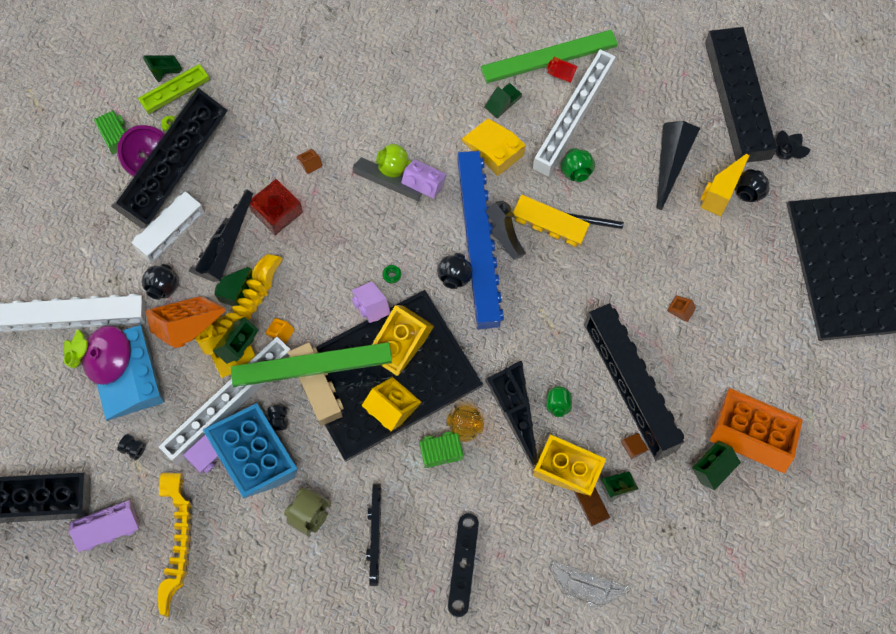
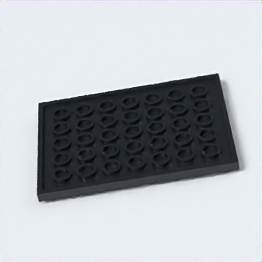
M896 191L789 201L787 209L818 340L824 341L896 333Z
M426 290L397 304L405 306L434 326L423 345L399 376H396L382 365L331 372L325 376L327 382L331 381L336 392L333 393L335 399L339 398L344 408L341 410L342 417L325 424V427L345 462L483 387V383ZM389 315L371 323L366 320L320 344L316 349L318 353L372 345ZM393 377L418 398L421 404L402 425L390 431L379 420L370 415L362 404L372 388Z

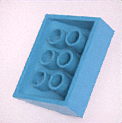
M141 325L122 330L130 345V359L123 375L111 384H97L106 421L164 403L148 339Z
M257 403L203 429L204 434L243 499L276 488L295 478L297 467Z

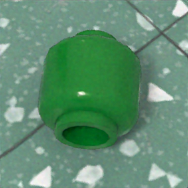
M554 387L547 394V411L555 417H563L568 414L572 409V394L564 387Z

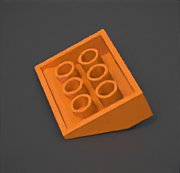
M202 296L145 311L150 332L171 347L179 348L185 346V343L192 341L225 312V308Z
M729 388L709 441L713 443L720 441L732 446L736 453L785 474L795 458L803 419Z

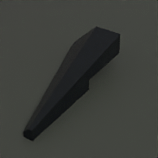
M686 121L667 122L663 125L656 208L659 210L663 209L700 130V127Z
M248 189L243 192L244 194L238 204L235 203L233 206L234 211L230 218L223 220L209 240L204 253L201 252L198 256L200 259L195 267L191 266L189 272L212 282L221 281L254 193Z
M521 360L486 378L485 382L529 463L533 466L538 463L529 398L526 390V379Z

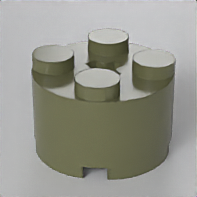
M300 488L295 501L284 512V515L287 516V524L310 537V533H316L328 516L325 511L327 507H331V501L310 488Z

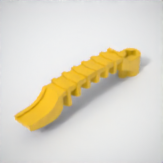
M270 254L262 257L252 271L253 280H247L246 282L250 289L242 291L245 298L237 300L240 306H233L232 310L234 313H227L225 315L228 320H221L219 322L222 327L210 324L195 337L203 354L211 355L214 353L213 349L233 322L243 317H246L248 320L251 319L252 313L257 311V306L262 304L264 296L268 295L267 292L272 287L274 272L282 262V257Z
M161 473L159 478V497H172L173 506L179 508L178 512H174V518L182 519V523H174L175 530H182L181 535L174 534V541H180L181 546L173 545L172 550L175 553H180L179 558L170 557L169 560L170 564L178 565V569H164L165 575L176 576V579H165L158 588V609L160 615L164 617H169L172 597L177 590L184 586V578L187 577L186 568L189 565L188 554H190L189 542H191L190 530L192 529L190 519H192L190 508H192V504L182 496L183 473Z

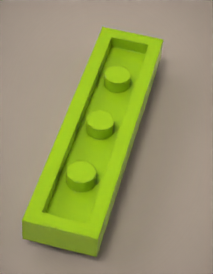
M198 64L138 97V100L147 114H150L210 79L202 66Z

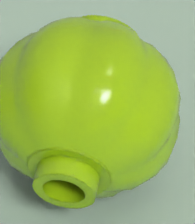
M398 144L386 145L383 150H379L376 157V164H379L380 172L389 177L401 176L405 168L411 163V160H408L406 150Z

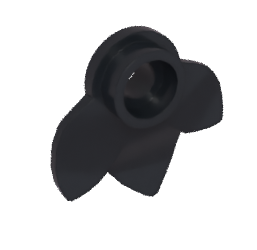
M782 130L776 136L778 145L776 153L781 159L789 160L792 157L801 159L809 154L810 149L802 146V134L788 136Z

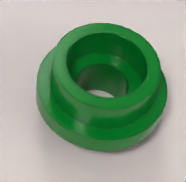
M389 265L383 270V279L390 284L397 283L401 278V270L395 265ZM394 273L395 276L389 277V274Z

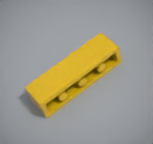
M522 194L513 211V218L516 223L523 226L525 224L531 225L533 230L539 233L545 231L549 233V237L559 240V238L566 240V244L572 247H581L590 227L588 222Z

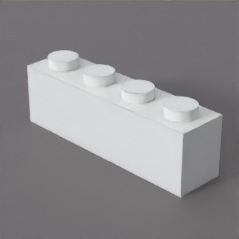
M187 192L177 196L174 202L168 208H165L156 220L151 221L142 233L135 236L131 242L133 247L152 264L204 214L202 205Z

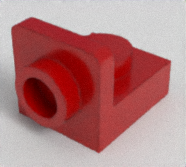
M554 56L548 64L547 73L571 83L578 66Z

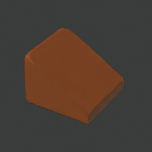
M309 149L296 157L307 174L323 166L319 155L313 149Z
M676 295L667 311L688 322L696 306L693 300Z
M639 433L629 436L621 442L631 460L649 450Z

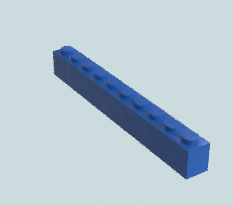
M480 151L458 152L457 163L468 256L473 269L471 282L477 329L499 328L501 321H504L503 309H499V303L502 302L501 292H497L499 275L495 274L494 269L497 268V259L492 254V251H495L494 240L490 238V234H493L491 231L493 227L492 223L488 222L489 216L485 212L490 206H486L489 196L488 190H484V185L487 184L486 174H482L484 157L480 158Z

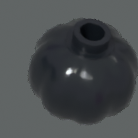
M748 169L741 173L735 188L736 193L745 202H758L768 195L770 189L769 180L762 171Z
M455 253L454 255L444 257L440 261L437 274L445 287L457 289L468 284L472 277L473 269L463 254Z
M166 264L151 266L142 276V287L152 299L168 298L175 292L178 286L177 276L172 272V268Z

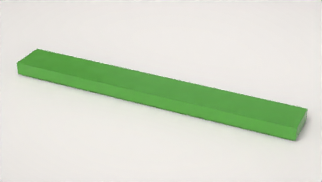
M611 29L481 66V72L487 84L547 67L554 56L561 60L569 61L597 53L600 49L604 51L615 48L618 43Z
M388 342L230 366L233 387L390 364L392 363V357Z

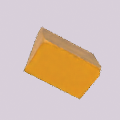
M275 318L265 334L273 339L278 337L286 344L295 329L288 322Z

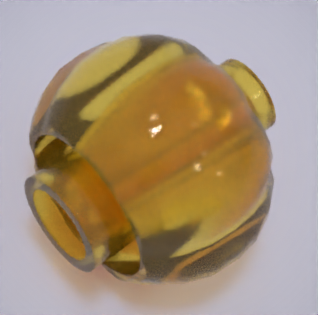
M463 405L456 408L452 415H448L447 426H450L453 434H459L460 441L468 442L477 438L478 434H482L484 418H481L480 411L474 406Z

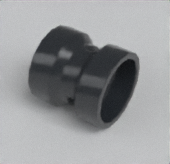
M283 406L269 407L268 416L270 420L268 422L273 430H286L288 428V422L285 418L287 416V408Z
M126 434L120 440L117 451L122 454L127 453L131 459L136 461L143 454L146 443L141 440L137 441L132 435Z

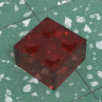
M277 179L256 194L249 204L251 212L274 235H277L303 213L301 202Z

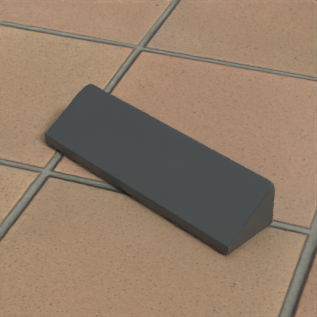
M362 157L352 167L354 174L416 201H419L423 194L402 184L403 175L399 177L386 176L380 172L378 164Z

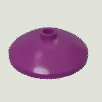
M138 125L128 129L121 136L117 145V157L121 166L128 174L134 175L163 132L152 126ZM141 152L144 153L145 158H141L139 154Z
M104 326L94 331L87 339L88 348L84 357H82V365L86 376L92 382L107 385L118 380L125 372L130 359V345L123 331L116 327Z

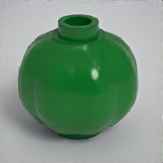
M573 148L569 150L561 161L562 173L571 181H586L595 169L594 158L588 151Z

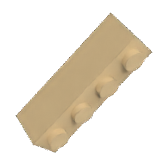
M310 343L288 351L289 357L318 353L316 347L312 348ZM328 373L298 377L320 427L342 417L341 410L344 408L340 399H335L333 395L336 391L332 382H327L325 376Z

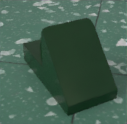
M174 55L143 56L145 63L158 83L161 81L164 73H180L182 69Z
M510 83L503 89L498 86L484 108L495 118H499L522 97V93Z
M630 471L601 480L602 488L609 502L638 490Z

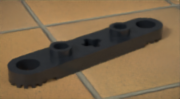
M373 483L372 508H368V520H371L370 548L366 550V561H370V586L379 585L382 494L381 484Z
M471 513L462 515L458 522L448 601L449 613L457 618L465 616L469 609L479 527L478 518ZM465 519L474 521L472 529H465L463 527ZM462 559L466 560V563L469 564V567H466L465 570H461V566H458ZM455 601H461L464 604L462 612H455L452 605Z

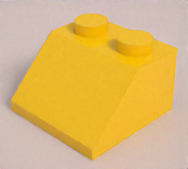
M392 377L372 388L362 406L370 415L379 420L385 428L393 431L402 425L421 404V401Z

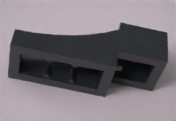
M504 200L497 201L485 211L496 225L491 231L513 260L522 258L526 252L522 248L514 230L512 208Z

